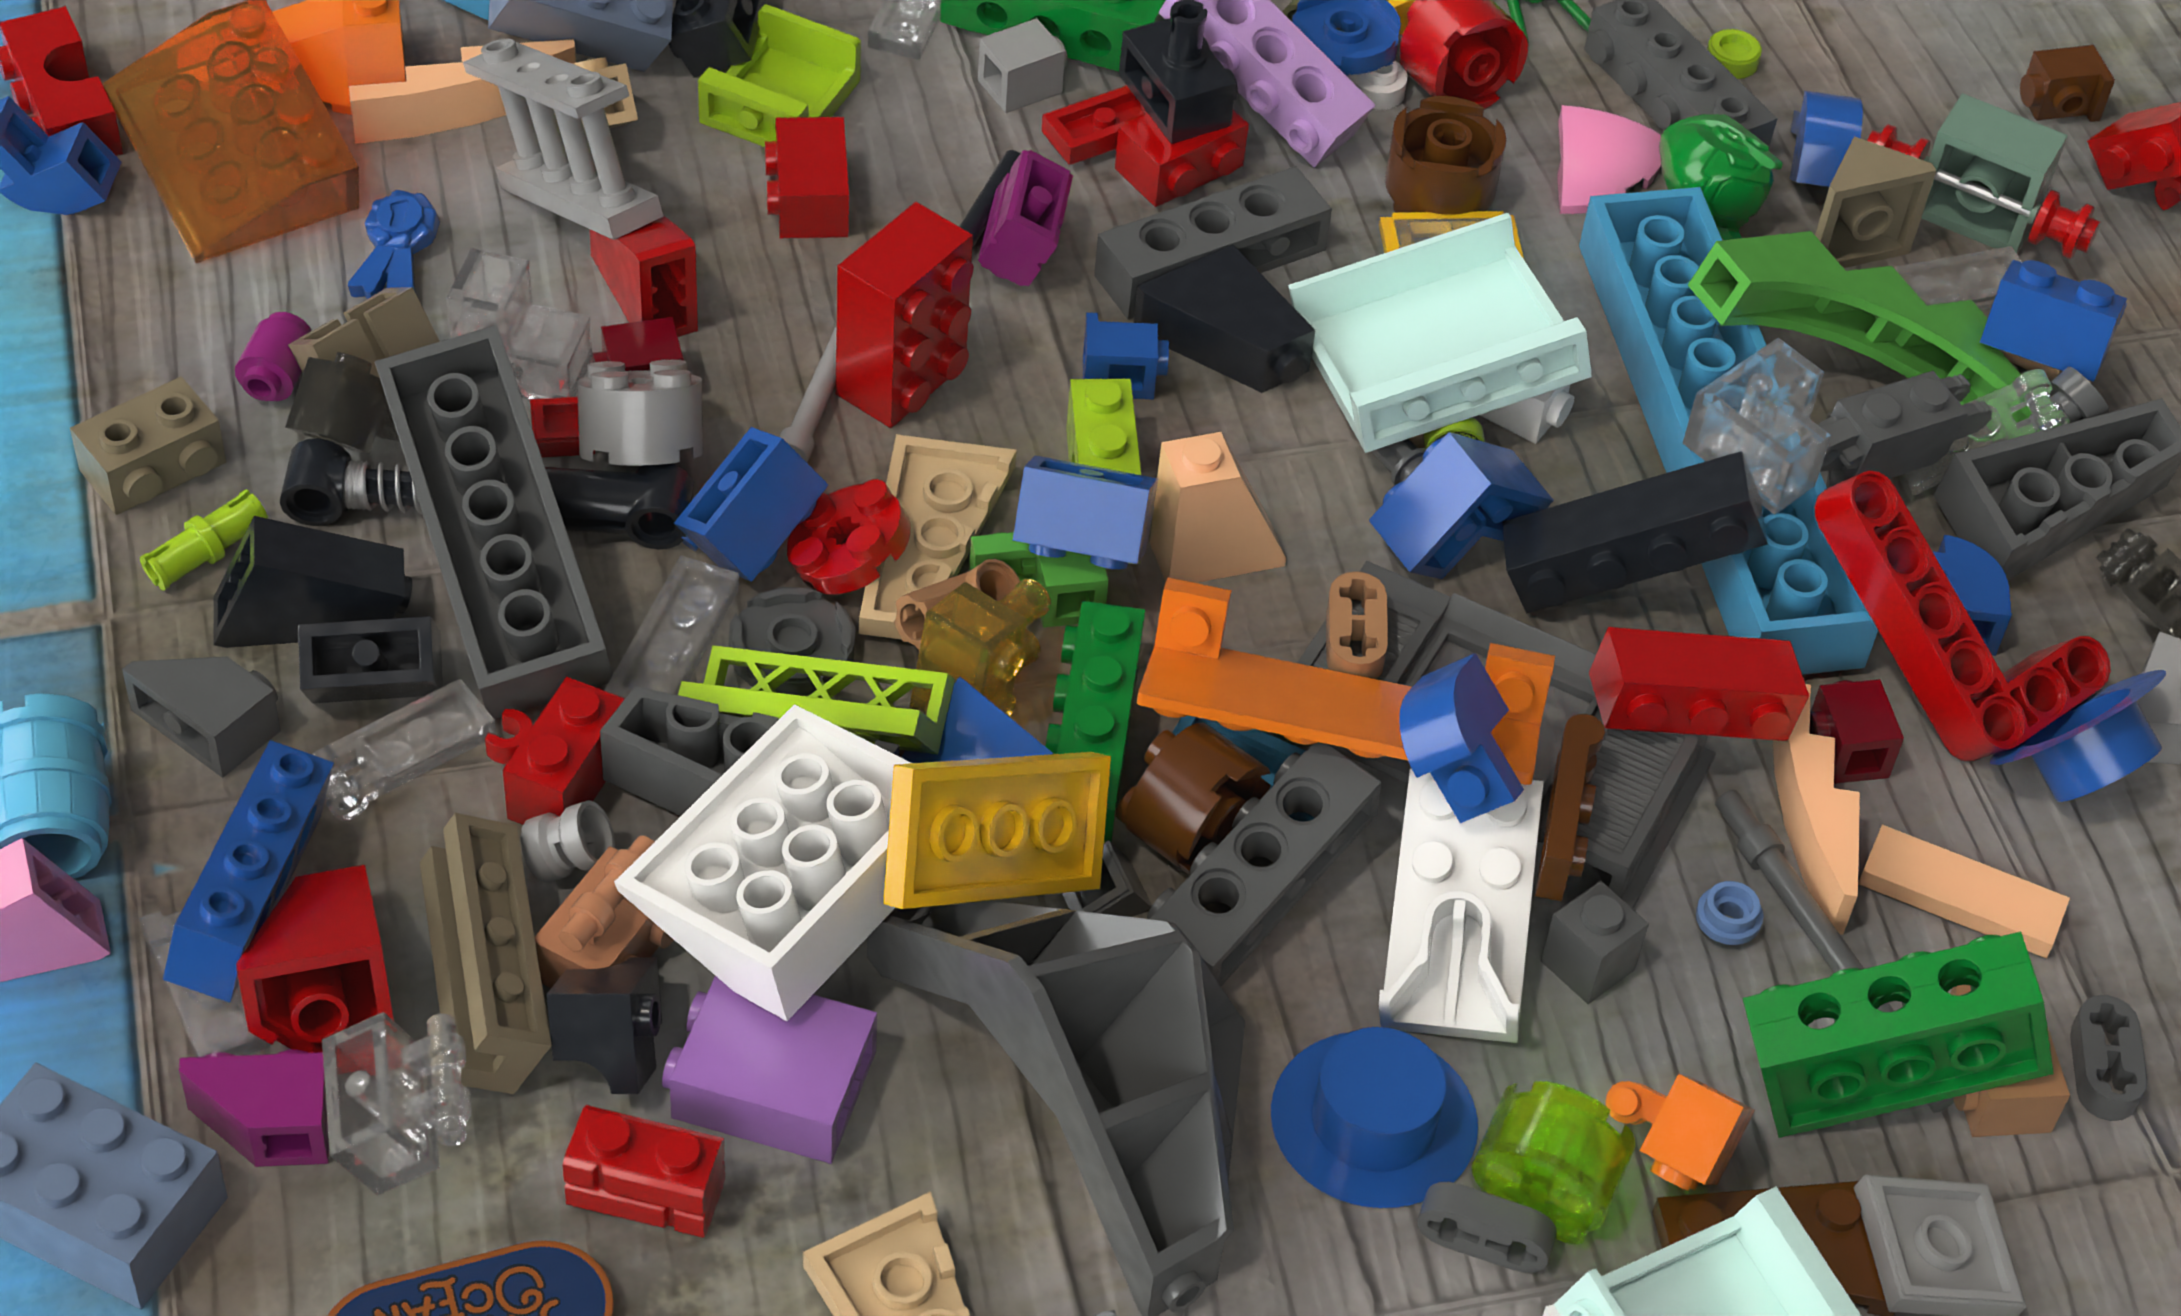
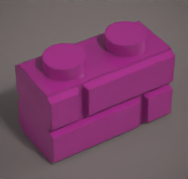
M1023 150L1011 167L1010 173L1006 174L995 190L978 257L982 267L990 270L997 277L1007 279L1021 287L1030 286L1041 270L1042 263L1045 264L1058 246L1060 228L1063 224L1073 180L1070 170L1032 150Z

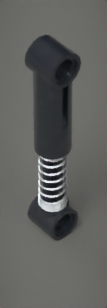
M319 438L301 441L291 450L280 496V506L283 512L292 520L304 525L326 526L336 522L342 512H347L350 508L353 510L355 508L358 510L361 508L365 510L367 508L371 511L377 504H381L386 512L391 510L394 505H398L403 513L407 512L411 506H415L418 513L423 514L410 472L401 471L399 463L396 465L395 471L384 470L382 462L379 463L378 469H371L367 461L365 463L362 461L358 462L357 460L353 462L350 454L342 446ZM675 464L643 465L634 473L545 467L566 531L624 534L646 548L657 550L678 546L683 541L681 537H686L674 522L692 501L694 484L692 477Z

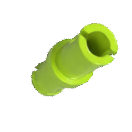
M244 489L238 496L204 518L195 515L184 522V531L151 552L140 556V563L156 587L159 586L160 590L165 591L172 583L206 561L210 564H215L225 557V549L244 537L254 516L269 519L258 498L253 493L250 494L249 490Z

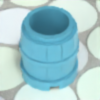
M43 693L24 695L25 707L12 708L4 712L3 701H0V849L23 838L73 879L81 877L97 866L108 845L109 808L112 804V796L104 763L108 752L105 723L100 724L97 721V710L89 703L66 695Z

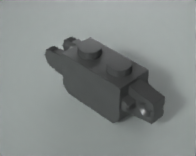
M1930 371L1839 399L1830 417L1821 421L1817 429L1807 433L1803 440V448L1799 449L1796 457L1810 474L1840 468L1848 479L1869 470L1880 472L1890 479L1935 464L1948 453L1954 440L1967 437L1969 434L1973 435V433L1984 428L1992 419L1991 413L1993 411L1982 400L1980 402L1976 401L1974 404L1969 403L1963 406L1960 404L1967 394L1970 393L1971 385L1963 375L1959 374L1940 379L1934 371Z

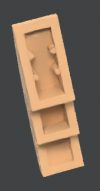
M574 39L520 43L571 64L576 63ZM483 46L461 47L462 62L405 66L407 82L349 86L355 144L417 137L471 126L506 116L498 86L466 73L463 65L464 61L482 54L481 48Z
M1805 684L1809 698L1788 741L1773 740L1774 774L1784 826L1802 878L1809 892L1838 933L1843 935L1858 898L1860 792L1834 788L1835 738L1809 734L1811 685Z

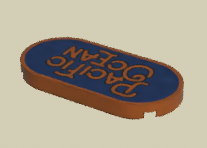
M538 1240L508 1246L366 1284L341 1299L327 1316H614V1304L609 1279L599 1263L590 1255L566 1243Z

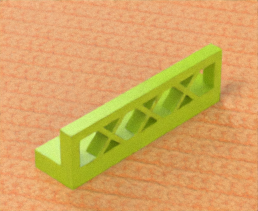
M712 645L703 684L681 681L678 695L718 704L719 713L741 718L752 717L753 713L756 712L780 719L795 704L875 744L876 740L899 744L900 750L938 754L955 679L950 674L943 672ZM729 665L749 667L758 681L750 689L724 686ZM763 669H769L774 671L770 673L768 676H766ZM796 673L807 674L817 689L809 696L777 693L775 690ZM821 676H827V677H833V678L830 679L828 682L825 683V682L823 681V679L821 678ZM855 680L866 681L876 696L867 704L835 700L834 698L837 693ZM880 683L893 685L884 691ZM914 687L932 689L926 715L920 710L894 707L893 703Z

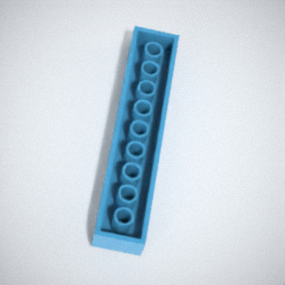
M1694 187L1590 196L1579 248L1666 473L1742 451L1760 494L1768 545L1701 563L1729 636L1791 641L1802 675L1865 668L1878 629L1816 521L1815 503L1817 497L1827 487L1820 472L1810 474L1796 457L1799 449L1803 448L1805 435L1758 325L1721 326L1688 286V283L1715 242L1722 240L1701 188Z

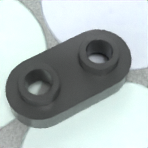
M2068 366L2049 383L2050 398L2048 402L2065 424L2109 413V407L2101 394L2074 368Z

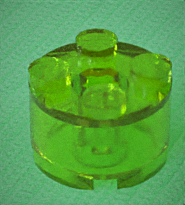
M1534 1081L1530 1092H1517L1518 1083L1509 1085L1500 1098L1471 1165L1472 1175L1478 1186L1482 1189L1481 1191L1531 1207L1545 1214L1553 1221L1557 1228V1240L1568 1244H1582L1588 1232L1600 1228L1606 1220L1636 1146L1635 1137L1626 1124L1620 1134L1606 1122L1611 1110L1598 1100L1578 1090L1547 1081Z

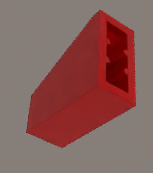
M665 215L615 240L589 229L591 257L629 323L673 317L678 337L698 331L696 245L690 236Z

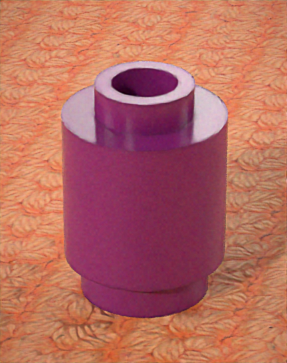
M275 312L257 324L235 366L236 379L250 396L261 401H282L292 394L302 374V370L288 344L311 332L310 326L300 317L288 312Z

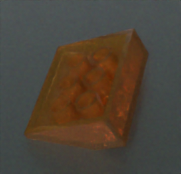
M247 0L207 13L103 82V87L120 123L195 264L359 209V166L266 0Z

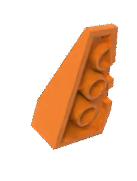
M306 0L178 41V88L241 98L253 94L254 91L280 95L281 104L300 107L303 99L331 103L332 112L352 115L349 86L407 82L400 0Z

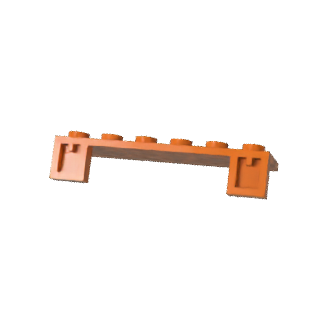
M1167 578L1163 590L1154 648L1138 691V705L1153 708L1157 713L1167 717L1181 718L1188 715L1217 721L1221 726L1234 731L1256 729L1283 735L1289 741L1298 744L1311 745L1319 742L1348 748L1352 753L1365 758L1387 756L1408 761L1401 739L1399 717L1402 701L1412 686L1222 648L1232 590ZM1490 643L1485 670L1509 709L1493 728L1491 734L1519 782L1523 785H1531L1535 771L1540 726L1554 668L1555 656Z

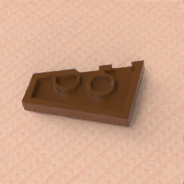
M1859 1181L1777 1187L1852 1302L1867 1305L1868 1314L1894 1316L1895 1312H1889L1861 1216V1205L1856 1198L1853 1188ZM1772 1188L1657 1197L1652 1213L1661 1248L1663 1249L1735 1216L1756 1195Z

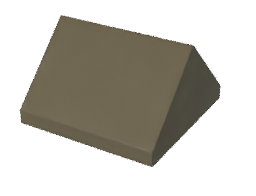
M1854 136L1830 184L1815 236L1843 268L1910 254L1937 170L1930 162Z

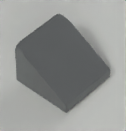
M1110 841L1104 843L1100 889L1062 893L1069 909L1074 911L1132 917L1152 907L1130 860Z

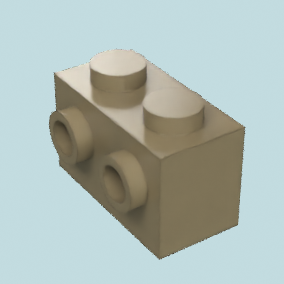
M182 376L70 427L79 471L115 515L141 503L148 502L155 496L195 477L202 476L226 463L219 420Z

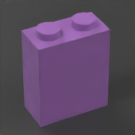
M715 976L708 993L698 991L695 995L687 1018L686 1028L690 1034L683 1048L676 1046L672 1048L664 1067L662 1087L670 1089L671 1118L832 1164L876 1053L877 1012L812 995L788 1021H785L735 993Z

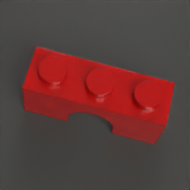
M63 6L0 22V31L4 45L0 46V72L4 81L14 79L15 82L10 83L13 99L27 115L30 114L31 119L48 136L84 122L116 156L123 155L115 110L99 76L89 78L82 39L67 7Z

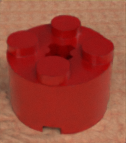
M1416 0L1410 6L1407 13L1409 23L1405 28L1400 44V64L1407 74L1431 97L1452 96L1477 103L1485 110L1501 98L1496 92L1507 80L1514 84L1521 75L1528 55L1527 37L1517 23L1492 0Z

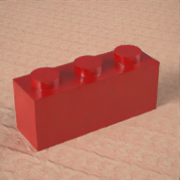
M1608 627L1589 670L1604 728L1788 741L1809 698V693L1791 641Z

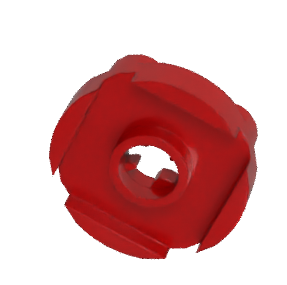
M872 479L863 484L848 486L830 494L822 493L816 501V507L812 514L805 521L798 524L791 532L787 543L788 560L803 582H810L818 592L834 595L855 591L869 585L881 576L876 567L883 563L890 554L895 562L903 554L911 535L910 519L886 483L879 479Z

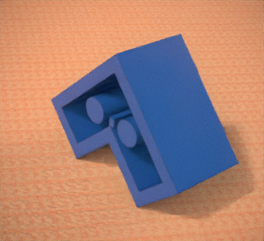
M1448 432L1445 437L1436 440L1426 449L1422 457L1423 461L1405 481L1398 483L1386 493L1383 498V505L1369 519V522L1409 572L1443 579L1482 536L1504 541L1502 521L1546 509L1554 500L1513 450Z

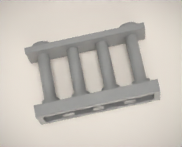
M500 39L490 42L481 48L482 54L463 62L466 73L498 86L515 141L517 152L513 155L514 160L495 168L501 189L612 240L664 217L658 195L624 180L604 111L605 107L629 97L627 85L604 77L598 72L589 71L515 42L513 39Z

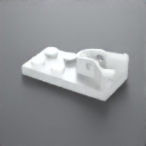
M1410 768L1384 990H1380L1379 995L1381 1027L1406 1032L1511 1043L1518 1042L1543 797V781L1532 780L1531 785L1521 784L1524 790L1514 802L1460 823L1431 773L1429 772L1416 778L1413 770Z

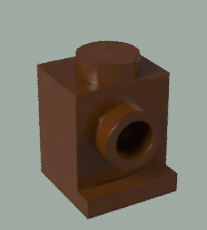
M2094 45L2034 51L2027 73L2020 82V96L2023 104L2029 107L2036 121L2086 115L2090 122H2097L2101 120L2115 79Z

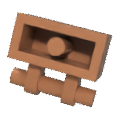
M639 836L628 850H617L609 846L536 934L535 944L543 985L552 988L566 969H599L620 964L629 959V957H651L659 947L665 949L674 941L665 931L619 893L615 885V881L654 843L652 839L646 836Z

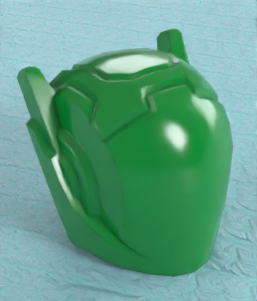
M1702 114L1682 119L1668 126L1661 134L1659 142L1662 173L1667 189L1700 187L1720 236L1724 240L1742 238L1739 234V229L1749 222V218L1756 215L1760 210L1774 182L1772 169L1780 170L1783 162L1769 152L1768 145L1725 114Z

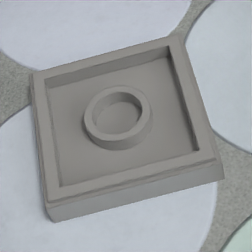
M1865 1174L1853 1187L1856 1198L1861 1205V1216L1889 1312L1947 1316H2019L2026 1308L1988 1184Z

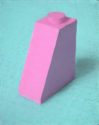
M23 838L0 849V982L100 960L111 954L101 902L96 896Z

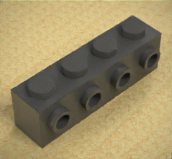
M1614 0L1593 8L1584 50L1595 63L1599 64L1621 86L1627 95L1631 96L1660 128L1665 131L1668 126L1691 116L1725 114L1770 147L1777 117L1657 0Z

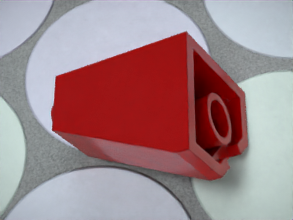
M365 864L296 876L236 963L248 1032L271 1045L277 1041L291 1050H301L307 1053L326 1052L330 1078L401 1065L382 945Z

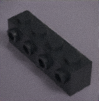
M677 0L672 16L671 41L668 43L672 53L678 59H682L694 78L702 76L708 67L722 70L752 61L759 32L758 11L766 4V0Z
M1742 451L1502 521L1506 571L1526 614L1768 545L1760 494Z

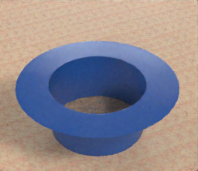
M2155 670L2142 673L2095 692L2019 746L1994 754L1990 759V764H2005L2031 755L2057 802L2082 797L2123 778L2150 761L2162 749L2137 700L2156 687L2166 676V671Z
M1368 1027L1317 1041L1305 1048L1289 1062L1281 1073L1272 1096V1128L1280 1150L1296 1172L1315 1188L1341 1201L1374 1208H1395L1424 1201L1426 1192L1431 1185L1438 1182H1455L1469 1164L1477 1142L1478 1119L1472 1096L1461 1077L1425 1043L1397 1029Z

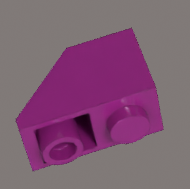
M285 1050L277 1054L239 1056L225 1052H216L204 1057L180 1058L179 1074L188 1109L255 1167L329 1164L333 1091L326 1052L307 1053L301 1050Z

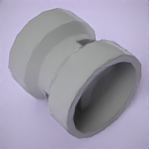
M590 800L565 808L561 816L549 812L525 821L521 830V849L525 862L532 874L540 881L546 883L571 875L575 867L585 871L590 870L609 846L615 848L614 832L609 818L596 802Z

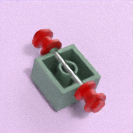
M1961 94L1938 130L1930 157L1927 156L1931 144L1930 140L1922 137L1913 146L1897 140V127L1891 124H1887L1881 133L1873 130L1867 139L1869 142L1930 162L1937 171L1921 217L1922 219L2016 257L2029 235L2028 242L2034 245L2039 244L2046 237L2062 243V256L2071 260L2077 250L2084 253L2088 252L2101 222L2092 218L2094 206L2086 203L2075 212L2060 205L2059 192L2050 190L2047 195L2068 135L1979 99Z

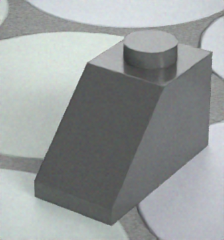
M227 656L132 661L122 669L131 711L222 778L281 732L276 706L278 695L271 682L258 671L252 670L248 672Z

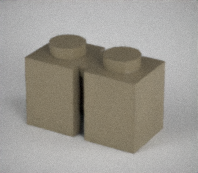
M388 287L344 312L347 323L341 325L338 319H332L288 344L321 409L346 410L348 414H355L373 406L381 399L378 391L382 390L383 387L374 361L440 341L413 287Z

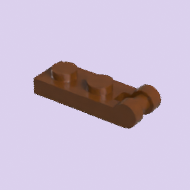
M1589 714L1574 715L1568 719L1565 725L1561 748L1554 768L1535 891L1536 897L1562 901L1568 876L1581 878L1588 837L1578 836L1577 828L1578 823L1588 825L1591 818L1596 785L1587 783L1594 775L1597 764L1596 753L1600 751L1605 735V728L1602 722Z

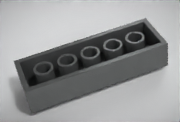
M493 325L374 361L489 720L502 718V713L505 709L524 711L549 703L566 676L593 687L615 682L606 647L498 326Z

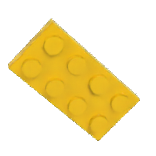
M1095 752L895 764L883 904L900 909L1100 889L1111 756Z

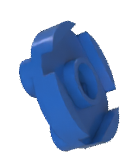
M1300 0L1298 2L1297 12L1293 15L1292 22L1347 77L1349 75L1373 72L1393 64L1396 60L1401 20L1395 8L1387 0Z

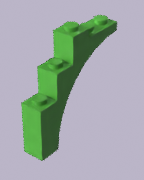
M1812 231L1716 241L1688 283L1690 289L1721 326L1760 325L1794 330L1832 341L1873 358L1907 378L1934 371L1940 379L1959 374L1963 375L1971 385L1970 393L1967 394L1960 404L1962 406L1969 403L1974 404L1976 401L1980 402L1981 400L1986 402L1993 411L1991 413L1992 419L1980 431L1993 443L2065 424L2000 349L1980 343L1988 318L1972 300L1926 305L1892 265L1846 271Z

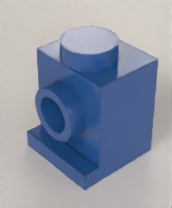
M1086 312L1083 345V379H1131L1133 399H1154L1156 375L1167 376L1169 361V341L1158 340V324L1098 321V313Z

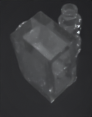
M384 1012L322 1039L330 1156L377 1196L439 1169L437 1139L442 1145L456 1146L463 1143L467 1138L466 1121L472 1113L471 1098L468 1089L462 1086L460 1069L466 1064L465 1041L462 1036L456 1033L455 1019L449 1014H436L427 1020L428 1036L418 1041H415Z

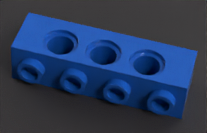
M272 740L269 741L175 923L163 980L229 1003L231 1002L239 986L236 963L282 898L321 818L334 762Z

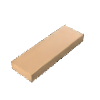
M1883 824L1858 882V885L1985 935L2004 936L2022 932L2027 951L2046 959L2053 947L2070 897Z

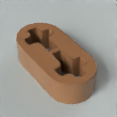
M1359 571L1347 572L1338 576L1331 583L1326 610V661L1328 669L1377 679L1383 672L1388 646L1386 589L1378 578L1368 573ZM1351 600L1361 601V606L1364 609L1363 615L1352 614ZM1351 640L1362 641L1363 656L1352 655Z

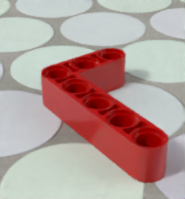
M1870 470L1860 473L1825 489L1817 497L1815 518L1820 530L1943 744L1954 757L1961 761L1971 762L2017 747L2101 689L2108 681L2111 668L2107 651L2099 641L2082 635L2036 651L2002 673L1899 492L1890 479L1882 473Z

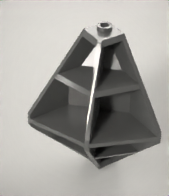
M988 900L910 909L895 908L867 937L868 960L882 977L969 1004L1058 1118L1138 1311L1142 1316H1157L1167 1309H1170L1172 1312H1178L1190 1306L1201 1296L1205 1287L1217 1281L1224 1241L1234 1231L1228 1179L1245 1020L1229 1000L1201 958L1199 951L1175 923L1161 920Z

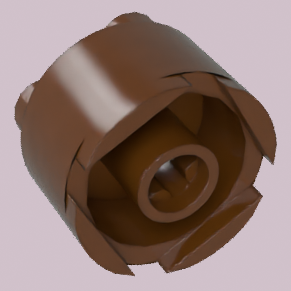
M1433 96L1422 99L1420 108L1414 109L1407 114V107L1397 115L1394 122L1385 174V185L1390 197L1393 199V210L1396 213L1430 212L1443 215L1486 211L1492 205L1496 196L1506 146V133L1498 119L1496 120V125H1494L1483 116L1484 108L1470 100L1452 96ZM1432 221V222H1459V221Z
M1206 723L1193 724L1177 735L1169 730H1165L1148 747L1144 761L1149 766L1137 786L1131 788L1123 796L1117 806L1115 815L1117 819L1126 825L1129 832L1188 875H1191V866L1201 850L1211 842L1219 845L1233 830V821L1242 806L1252 797L1261 799L1270 790L1271 784L1262 779L1261 776L1271 773L1267 766Z

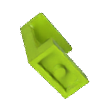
M767 4L763 5L758 11L759 32L752 61L731 66L726 73L708 67L698 79L699 123L765 147V141H776V118L832 117L860 82L861 41L859 38Z

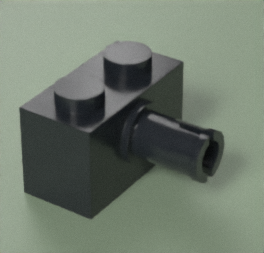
M1179 0L1171 6V18L1123 31L1119 76L1171 144L1230 127L1234 101L1238 97V86L1235 76L1230 69L1223 67L1210 50L1209 44L1203 36L1208 11L1203 9L1202 3L1195 0Z

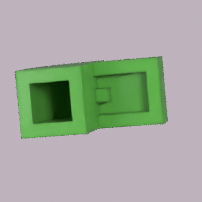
M1014 532L971 536L969 571L988 559H997L1009 565L1019 577L1022 591L1034 590L1043 628L1078 624L1082 601L1106 604L1109 581L1106 568L1092 564L1090 562L1091 555L1066 551V556L1060 558L1040 556L1028 550V543L1012 541Z

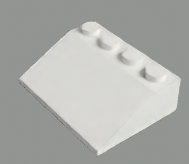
M794 704L615 881L617 891L735 993L788 1021L896 908L883 904L893 770L895 764H910V762Z

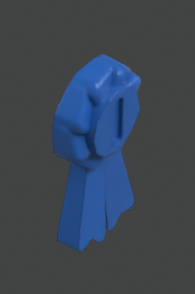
M395 190L390 196L373 201L372 209L365 221V228L369 240L376 248L348 281V288L352 297L365 296L368 299L382 291L386 282V288L413 287L415 291L413 254L433 243L440 224L435 208L424 194Z

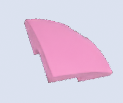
M1561 106L1558 120L1561 161L1557 174L1560 214L1587 213L1590 196L1629 192L1643 178L1642 188L1647 189L1653 183L1661 168L1659 151L1661 135L1638 122L1615 114L1583 107Z

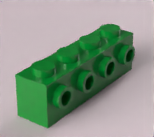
M1082 601L1078 626L1066 625L1063 638L1061 663L1071 664L1070 675L1058 673L1055 685L1052 712L1063 713L1062 724L1049 723L1045 747L1053 754L1095 752L1111 756L1104 843L1107 841L1112 843L1139 668L1146 609Z

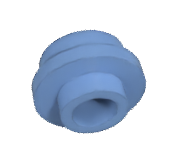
M1724 881L1714 885L1702 894L1696 907V920L1700 929L1709 938L1722 944L1740 945L1751 941L1759 933L1763 923V910L1758 896L1750 887L1736 881Z

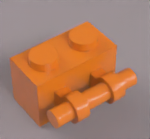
M1678 1074L1667 1096L1640 1083L1621 1081L1610 1088L1605 1099L1606 1109L1616 1121L1632 1125L1644 1124L1646 1122L1653 1124L1639 1150L1655 1159L1649 1171L1687 1191L1689 1189L1696 1190L1699 1182L1704 1185H1718L1755 1112L1753 1108L1693 1077Z

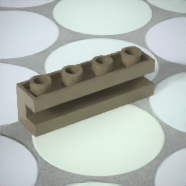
M454 813L443 828L446 849L431 846L420 861L449 1084L514 1094L552 1046L517 825Z

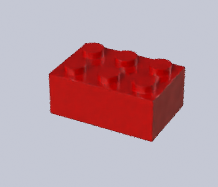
M914 202L837 265L836 395L889 428L895 426L907 414L919 411L926 403L929 395L947 380L957 378L968 362L967 337L968 322L971 317V308L969 307L970 280L974 270V266L971 263L973 235L920 203Z

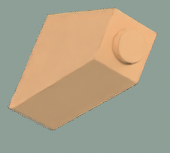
M1222 432L1161 442L1150 545L1165 582L1169 577L1199 583L1284 567L1286 556L1269 517Z

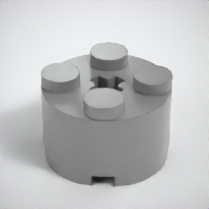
M614 361L588 364V376L577 381L579 456L582 459L593 462V450L608 452L609 464L638 466L680 462V450L690 448L693 459L703 455L702 379L687 371L686 361L650 362V371H625V363Z

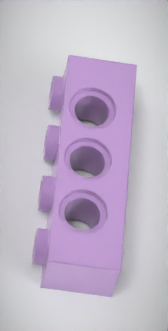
M1166 0L1158 13L1164 19L1171 18V6L1179 0ZM1195 0L1202 3L1203 9L1208 11L1203 36L1207 40L1210 50L1223 67L1232 71L1237 82L1238 93L1249 103L1254 111L1259 113L1287 140L1288 144L1296 152L1300 153L1314 168L1354 136L1376 106L1270 0Z

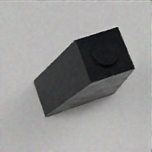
M1230 245L1137 286L1134 323L1158 324V340H1168L1170 350L1260 393L1283 383L1293 382L1309 372L1315 329L1234 245Z
M254 516L214 595L213 645L230 648L298 643V625L393 619L396 613L403 614L409 605L412 593V578L405 576L404 549Z

